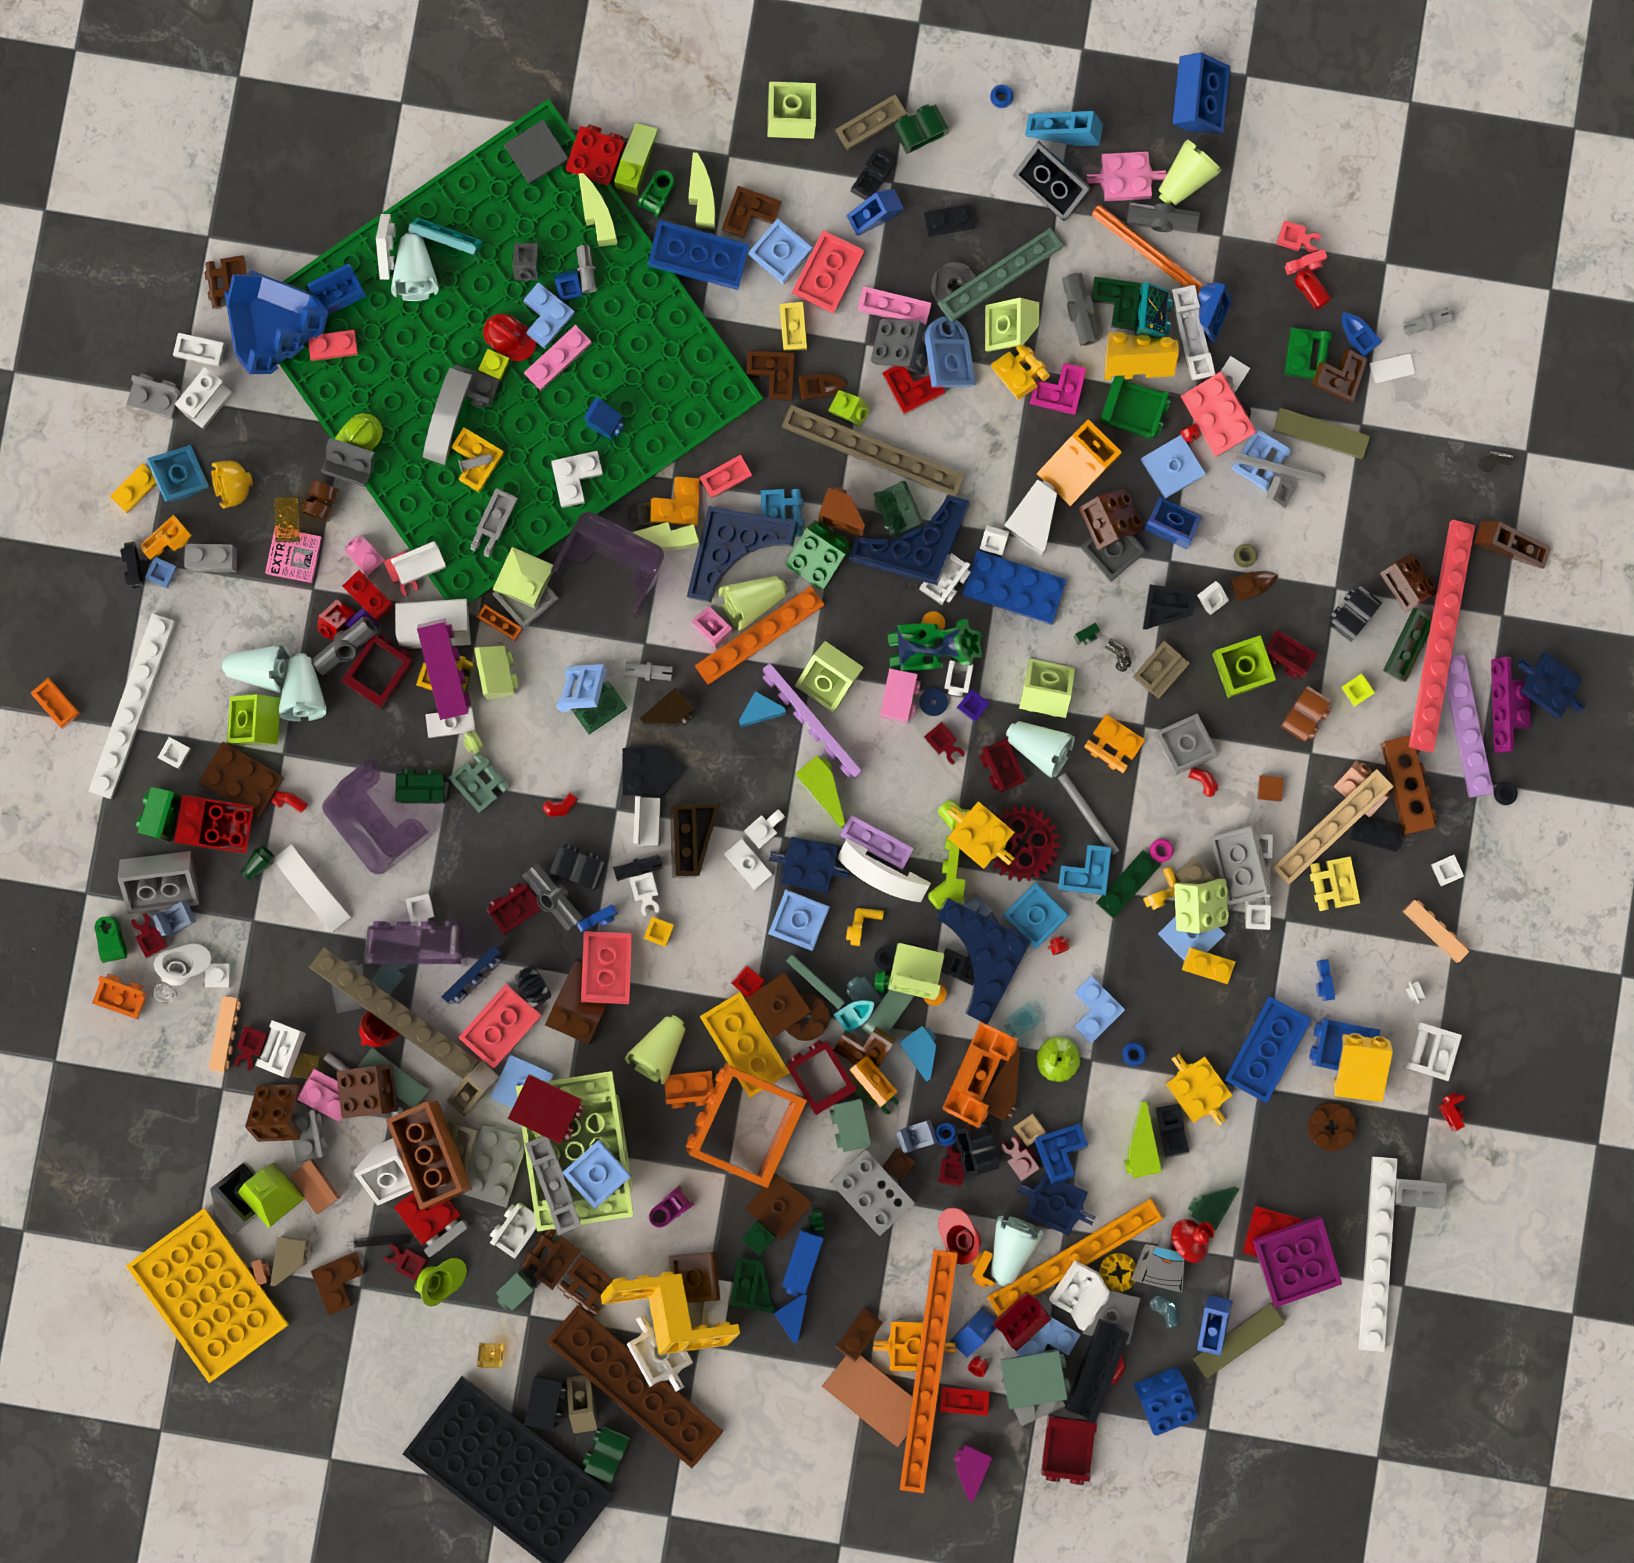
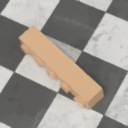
M1413 900L1403 912L1456 963L1460 962L1469 953L1467 945L1462 941L1459 942L1453 932H1448L1445 929V924L1441 921L1438 922L1431 911L1427 912L1423 908V903L1419 900Z
M222 996L209 1070L219 1072L229 1070L230 1061L228 1059L233 1051L231 1043L235 1039L236 1034L234 1027L238 1023L237 1011L241 1007V1002H239L240 999Z

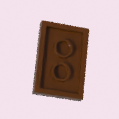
M222 741L198 782L235 804L254 806L253 815L261 818L285 778Z

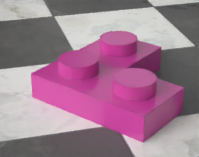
M1063 363L1058 385L1035 380L1037 388L1032 391L1029 404L1075 415L1086 368Z

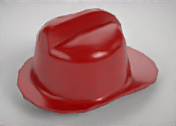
M494 315L486 321L483 327L485 342L512 361L528 359L536 348V342L526 333L529 328L510 315Z
M369 1011L361 1019L359 1034L362 1039V1046L366 1044L371 1047L388 1045L399 1035L398 1032Z
M958 1208L946 1209L938 1218L937 1225L942 1242L947 1251L958 1253L957 1264H969L978 1255L981 1246V1235L973 1226L968 1214Z

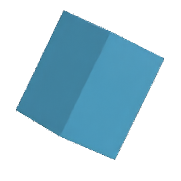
M191 445L147 458V462L165 502L183 500L209 488Z

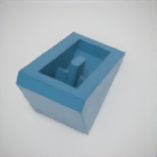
M755 692L739 719L740 727H745L786 715V711L783 706Z

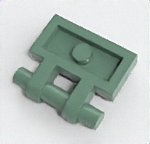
M479 752L472 757L478 765L472 769L465 762L448 778L481 814L498 799L492 792L496 787L502 793H505L510 786L505 782L506 778L502 773L498 774L491 766L492 762L488 757L484 758ZM482 771L491 779L487 785L478 776Z

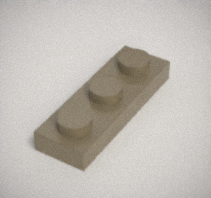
M893 95L835 129V132L845 149L849 151L895 124L896 120L901 116L907 115V112L897 96Z

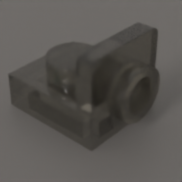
M636 502L628 507L627 521L630 523V529L663 524L650 522L651 502Z

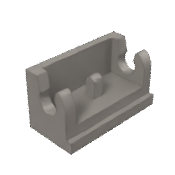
M1396 1178L1394 1205L1442 1209L1445 1206L1447 1183Z

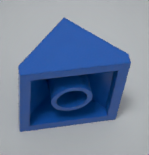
M1159 496L1144 529L1187 549L1202 516Z

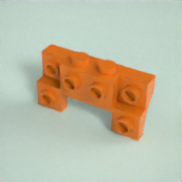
M980 1021L942 1109L979 1128L988 1114L987 1109L989 1106L983 1103L982 1100L1000 1059L1009 1061L1010 1057L1014 1055L1018 1039Z

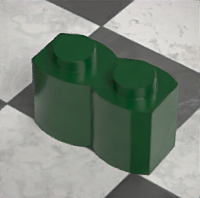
M929 104L920 107L915 115L909 116L907 114L901 116L894 125V132L906 154L948 134L949 129L937 106H929Z
M604 1425L603 1429L598 1428L592 1442L596 1443L593 1452L588 1450L582 1463L586 1465L584 1472L611 1483L631 1436L607 1425Z

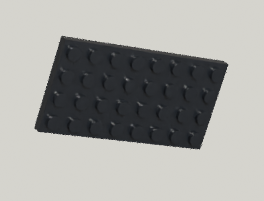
M463 1375L402 1454L541 1563H563L615 1495L610 1489L589 1473L584 1472V1469L530 1427L525 1426L521 1420Z

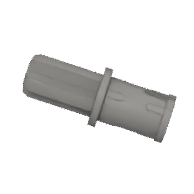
M581 245L577 247L579 264L577 272L580 273L582 293H592L597 291L594 278L596 268L592 264L590 246Z

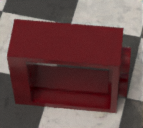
M374 635L368 640L341 682L384 710L415 663L410 659L412 654L401 647L399 650L394 649L390 646L392 641L385 636L380 635L378 638ZM376 644L403 662L381 696L354 679V676Z
M821 1040L810 1045V1052L802 1056L799 1052L789 1058L790 1064L786 1066L815 1115L857 1091L827 1041L822 1043ZM826 1050L845 1081L846 1086L816 1104L795 1067L821 1051Z

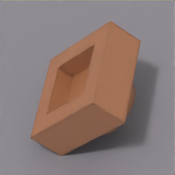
M265 1258L251 1262L257 1285L270 1282V1276H272L270 1263L265 1262Z

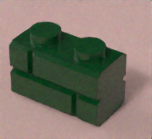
M402 769V774H396V803L445 804L446 775L440 774V770L426 769V774H416L415 769Z

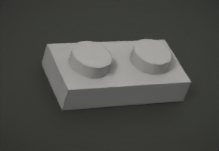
M455 1219L445 1227L447 1232L439 1237L436 1234L426 1242L428 1247L424 1252L429 1258L434 1256L470 1226L465 1219L460 1222Z

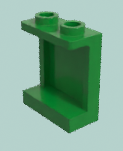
M1114 376L1099 423L1153 440L1155 434L1160 435L1164 422L1160 421L1162 412L1167 413L1171 402L1170 399H1167L1169 392L1164 391L1161 393L1124 381L1122 376Z

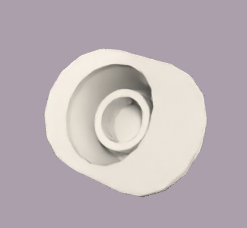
M186 944L160 953L155 958L154 968L158 975L161 976L162 982L180 986L187 983L191 977L204 972L210 965L211 955L207 948L200 944Z

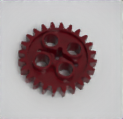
M1014 805L1012 806V813L1003 809V818L998 814L995 815L1011 830L1012 823L1015 821H1020L1024 824V832L1020 834L1014 833L1008 840L1011 844L1010 854L1018 846L1016 839L1021 840L1029 827H1034V830L1025 842L1027 848L1022 847L1009 865L998 856L991 860L995 862L992 870L998 867L1001 868L999 876L1004 875L1005 872L1009 873V881L1014 875L1017 876L1018 882H1021L1022 876H1025L1026 880L1030 882L1031 874H1034L1037 879L1040 878L1039 870L1047 873L1048 870L1045 865L1053 866L1054 862L1050 858L1058 857L1059 855L1053 851V849L1060 847V844L1054 843V840L1060 836L1052 834L1056 825L1049 827L1048 823L1051 818L1043 820V811L1038 815L1034 814L1035 807L1026 812L1025 805L1022 806L1021 811H1018ZM1035 834L1042 835L1044 838L1043 846H1034L1031 840L1032 836ZM1021 854L1030 856L1031 864L1029 866H1022L1019 863L1018 858Z

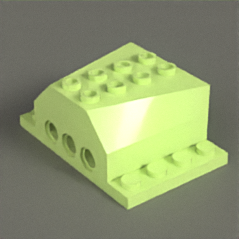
M613 1071L546 1081L561 1090L583 1099L581 1104L585 1106L580 1118H574L571 1124L574 1130L569 1141L564 1140L562 1144H559L550 1139L562 1171L566 1170L594 1143L600 1140L631 1175L619 1095H616ZM523 1085L516 1086L517 1098ZM522 1126L524 1146L527 1142L543 1137ZM525 1146L537 1231L556 1229L537 1173ZM565 1177L581 1225L634 1216L631 1191H633L631 1177L596 1209L588 1203Z

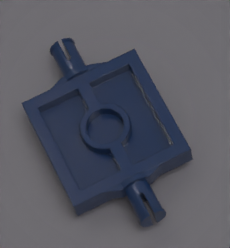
M1542 653L1534 665H1531L1524 658L1518 662L1517 667L1527 673L1526 682L1521 692L1556 719L1562 717L1568 706H1571L1578 713L1584 709L1585 705L1575 698L1576 690L1582 679L1549 653Z
M792 836L789 848L785 854L771 851V856L779 858H769V861L783 864L781 883L828 893L829 884L834 875L848 879L849 874L841 873L840 871L847 873L850 871L847 868L836 866L837 846Z
M1046 1172L1043 1173L1039 1184L1035 1188L1022 1182L1020 1183V1187L1028 1191L1018 1188L1017 1192L1030 1197V1203L1024 1216L1067 1236L1070 1235L1074 1224L1078 1220L1091 1226L1094 1222L1085 1217L1095 1220L1096 1216L1083 1211L1084 1201L1088 1194L1087 1191L1065 1181L1051 1185Z

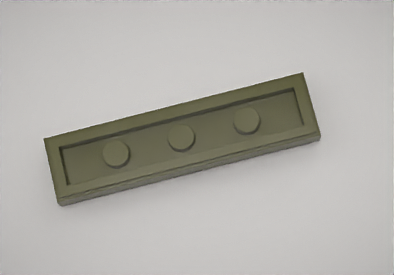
M1283 408L1279 409L1273 432L1361 460L1364 457L1370 438L1368 435Z
M1269 1303L1226 1334L1221 1356L1201 1351L1192 1359L1207 1379L1285 1323L1273 1305Z

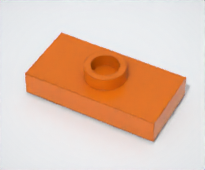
M47 678L31 692V695L61 729L65 728L81 714L50 678Z

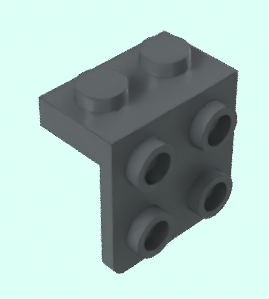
M881 319L871 362L876 365L904 367L914 374L923 375L928 362L925 345V332L928 326L920 321Z

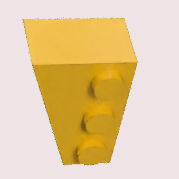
M1123 332L1108 333L1104 357V381L1112 380V376L1125 375V379H1133V375L1146 374V378L1175 376L1179 353L1178 340L1170 337L1155 338L1144 334L1136 336L1127 335Z

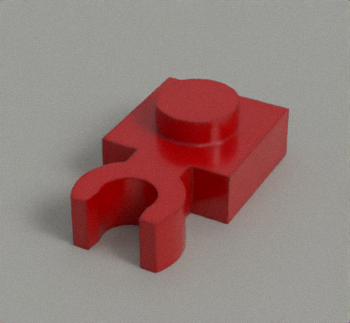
M745 965L731 981V984L746 997H749L762 988L761 985L765 980L749 966Z

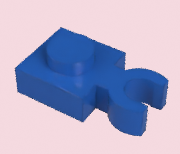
M611 904L578 922L577 926L580 932H584L600 923L603 927L615 920L613 916L618 913Z
M1329 960L1317 961V968L1320 978L1319 982L1316 983L1317 995L1322 997V1001L1334 1000L1335 994L1332 976H1330Z

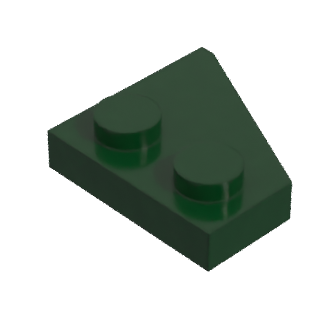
M737 1257L728 1305L774 1314L775 1310L771 1302L770 1290L765 1279V1271L761 1261Z

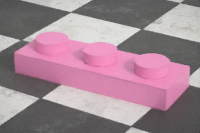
M863 286L858 311L889 319L920 321L926 325L931 303Z
M575 325L528 368L524 374L542 391L581 355L592 342Z

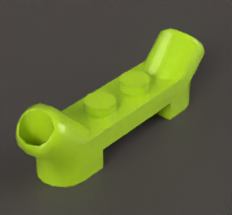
M954 799L946 801L938 808L937 812L951 829V832L955 829L957 821L946 813L950 807L954 805L963 814L970 811L969 809H961ZM947 835L945 850H949L948 859H943L942 873H946V880L928 893V899L938 910H940L946 897L960 904H963L965 880L956 879L959 848L947 838Z

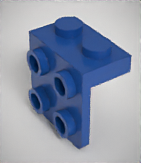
M1178 1366L1133 1384L1145 1411L1151 1431L1155 1436L1197 1419L1198 1415L1187 1384Z

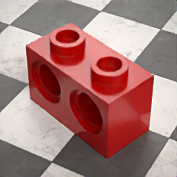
M360 570L342 585L378 623L395 608L389 599Z

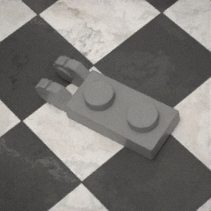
M498 488L495 489L476 529L477 533L471 544V550L476 551L479 548L483 535H485L490 540L485 547L484 556L489 557L515 508L518 501L517 497Z

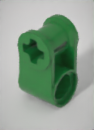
M660 170L655 173L637 204V207H643L651 211L657 218L664 211L675 189L674 178L669 171ZM663 178L670 180V184L665 188L658 186V182Z
M112 916L99 918L94 925L101 962L107 963L127 958V948L119 920ZM112 924V928L109 930L103 929V926Z

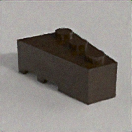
M720 804L672 805L670 807L672 878H696L700 875Z

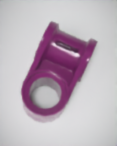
M678 1186L664 1197L663 1201L650 1211L649 1220L653 1226L658 1228L666 1226L694 1205L693 1201L689 1202L682 1193L681 1186ZM675 1197L679 1199L683 1206H680V1204L676 1201ZM661 1209L666 1212L667 1219L664 1223L658 1224L653 1219V1213Z

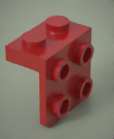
M588 124L586 128L580 125L566 169L576 175L584 173L590 180L603 185H609L621 151L624 152L627 143L622 141L623 136L610 132V135L607 136L601 133L602 129Z

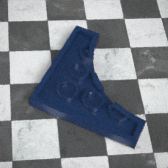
M947 495L943 504L927 525L921 529L917 528L904 534L899 539L887 541L886 539L857 537L850 552L849 560L938 586L970 507L969 500Z
M708 506L687 597L711 603L719 582L736 562L762 548L772 546L793 547L799 524L795 521Z
M946 897L936 919L951 928L961 939L967 949L974 973L972 995L965 1013L988 1024L1031 939Z

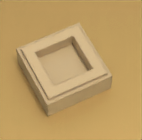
M1033 1113L1013 1127L1026 1147L1032 1144L1035 1138L1046 1134V1131Z

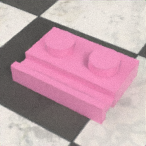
M313 1068L311 1075L298 1094L297 1100L339 1122L342 1115L338 1082Z

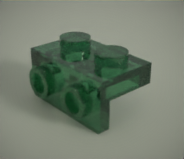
M901 481L883 491L873 493L875 506L882 513L885 520L884 527L892 536L903 535L924 524L906 481Z

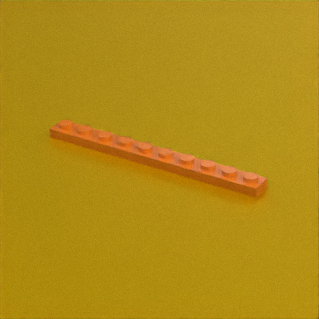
M933 1249L899 1488L903 1491L924 1493L958 1254L954 1251Z

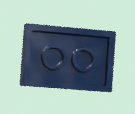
M492 946L441 997L448 1004H460L469 995L466 991L471 986L477 987L486 978L484 974L489 969L495 970L503 962L501 957L504 953L498 947Z

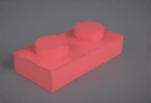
M354 330L321 334L317 338L313 336L308 340L311 361L358 355L356 333Z
M739 455L699 478L710 498L713 499L752 477V474L742 456Z

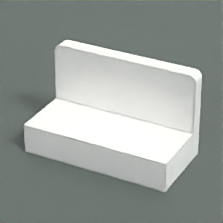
M435 542L391 559L402 585L447 568L439 547Z
M635 796L634 845L659 846L660 798H641L640 796Z

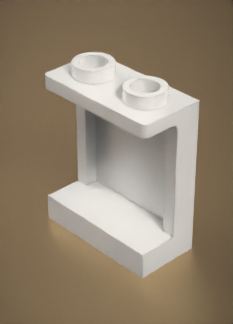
M204 367L175 405L185 416L202 429H205L233 393L223 385L221 379Z

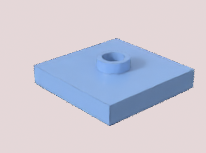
M777 218L748 252V256L784 285L813 251V247Z
M1181 435L1141 458L1143 465L1164 499L1206 475Z
M785 890L768 934L813 951L830 907Z
M1175 916L1158 935L1185 961L1189 947L1208 952L1225 933L1220 928L1200 934L1176 931Z
M510 1055L490 1099L513 1108L517 1100L516 1086L524 1085L529 1074L545 1082L551 1081L554 1074Z
M600 1140L594 1143L562 1172L594 1209L631 1177L628 1171Z

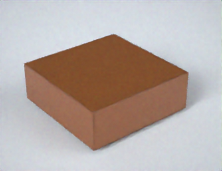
M1260 775L1257 800L1281 802L1284 778Z

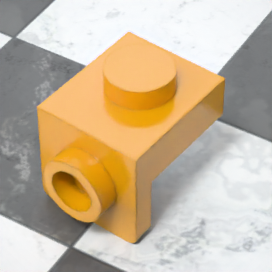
M983 1249L982 1253L978 1252L977 1257L972 1261L971 1265L975 1267L971 1276L975 1278L974 1283L987 1288L988 1285L993 1287L995 1282L983 1276L993 1256L991 1252Z

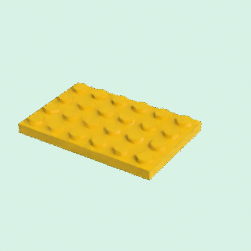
M203 1208L126 1265L208 1383L218 1378L289 1325L263 1287L257 1285L255 1276L206 1208Z

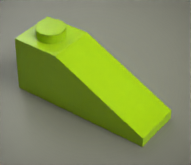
M635 123L614 180L617 190L639 195L658 129Z
M816 755L797 771L795 776L842 829L845 827V821L833 773L830 771L833 767L825 757L820 759Z
M1147 1101L1139 1103L1126 1153L1127 1159L1124 1160L1126 1174H1131V1178L1162 1173Z

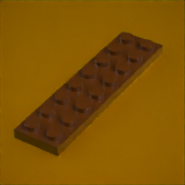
M580 1305L573 1309L546 1341L691 1469L724 1432L679 1391L675 1392L673 1386L666 1380L650 1387L629 1348L588 1312L584 1311Z

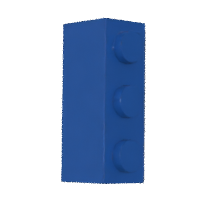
M1202 52L1179 57L1173 125L1187 131L1213 134L1224 133L1230 74L1229 65Z

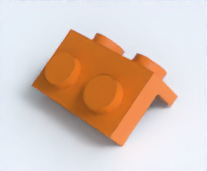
M107 973L106 977L99 976L98 981L100 983L92 1003L131 1018L139 1019L149 992L143 991L142 985L131 981L129 985L121 983L120 977Z

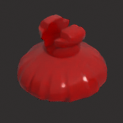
M1190 1219L1177 1221L1173 1225L1171 1233L1176 1251L1188 1262L1197 1263L1202 1261L1209 1250L1210 1241L1208 1239L1214 1237L1215 1229L1207 1222L1198 1225Z

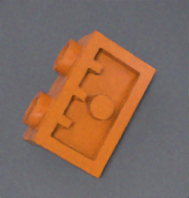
M712 1071L669 1075L665 1082L666 1104H671L672 1109L686 1107V1102H695L696 1106L707 1105L705 1103L706 1096L710 1090H714Z

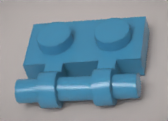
M784 489L761 490L762 516L797 522L799 525L796 537H801L803 534L802 528L805 527L804 519H802L801 507L804 506L803 498H801V490L792 489V498H784ZM785 507H792L793 519H785Z

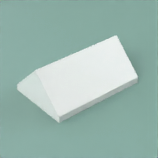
M467 599L395 604L396 637L399 647L403 649L422 648L417 631L418 624L446 618L447 624H452L455 635V638H451L453 646L471 645Z

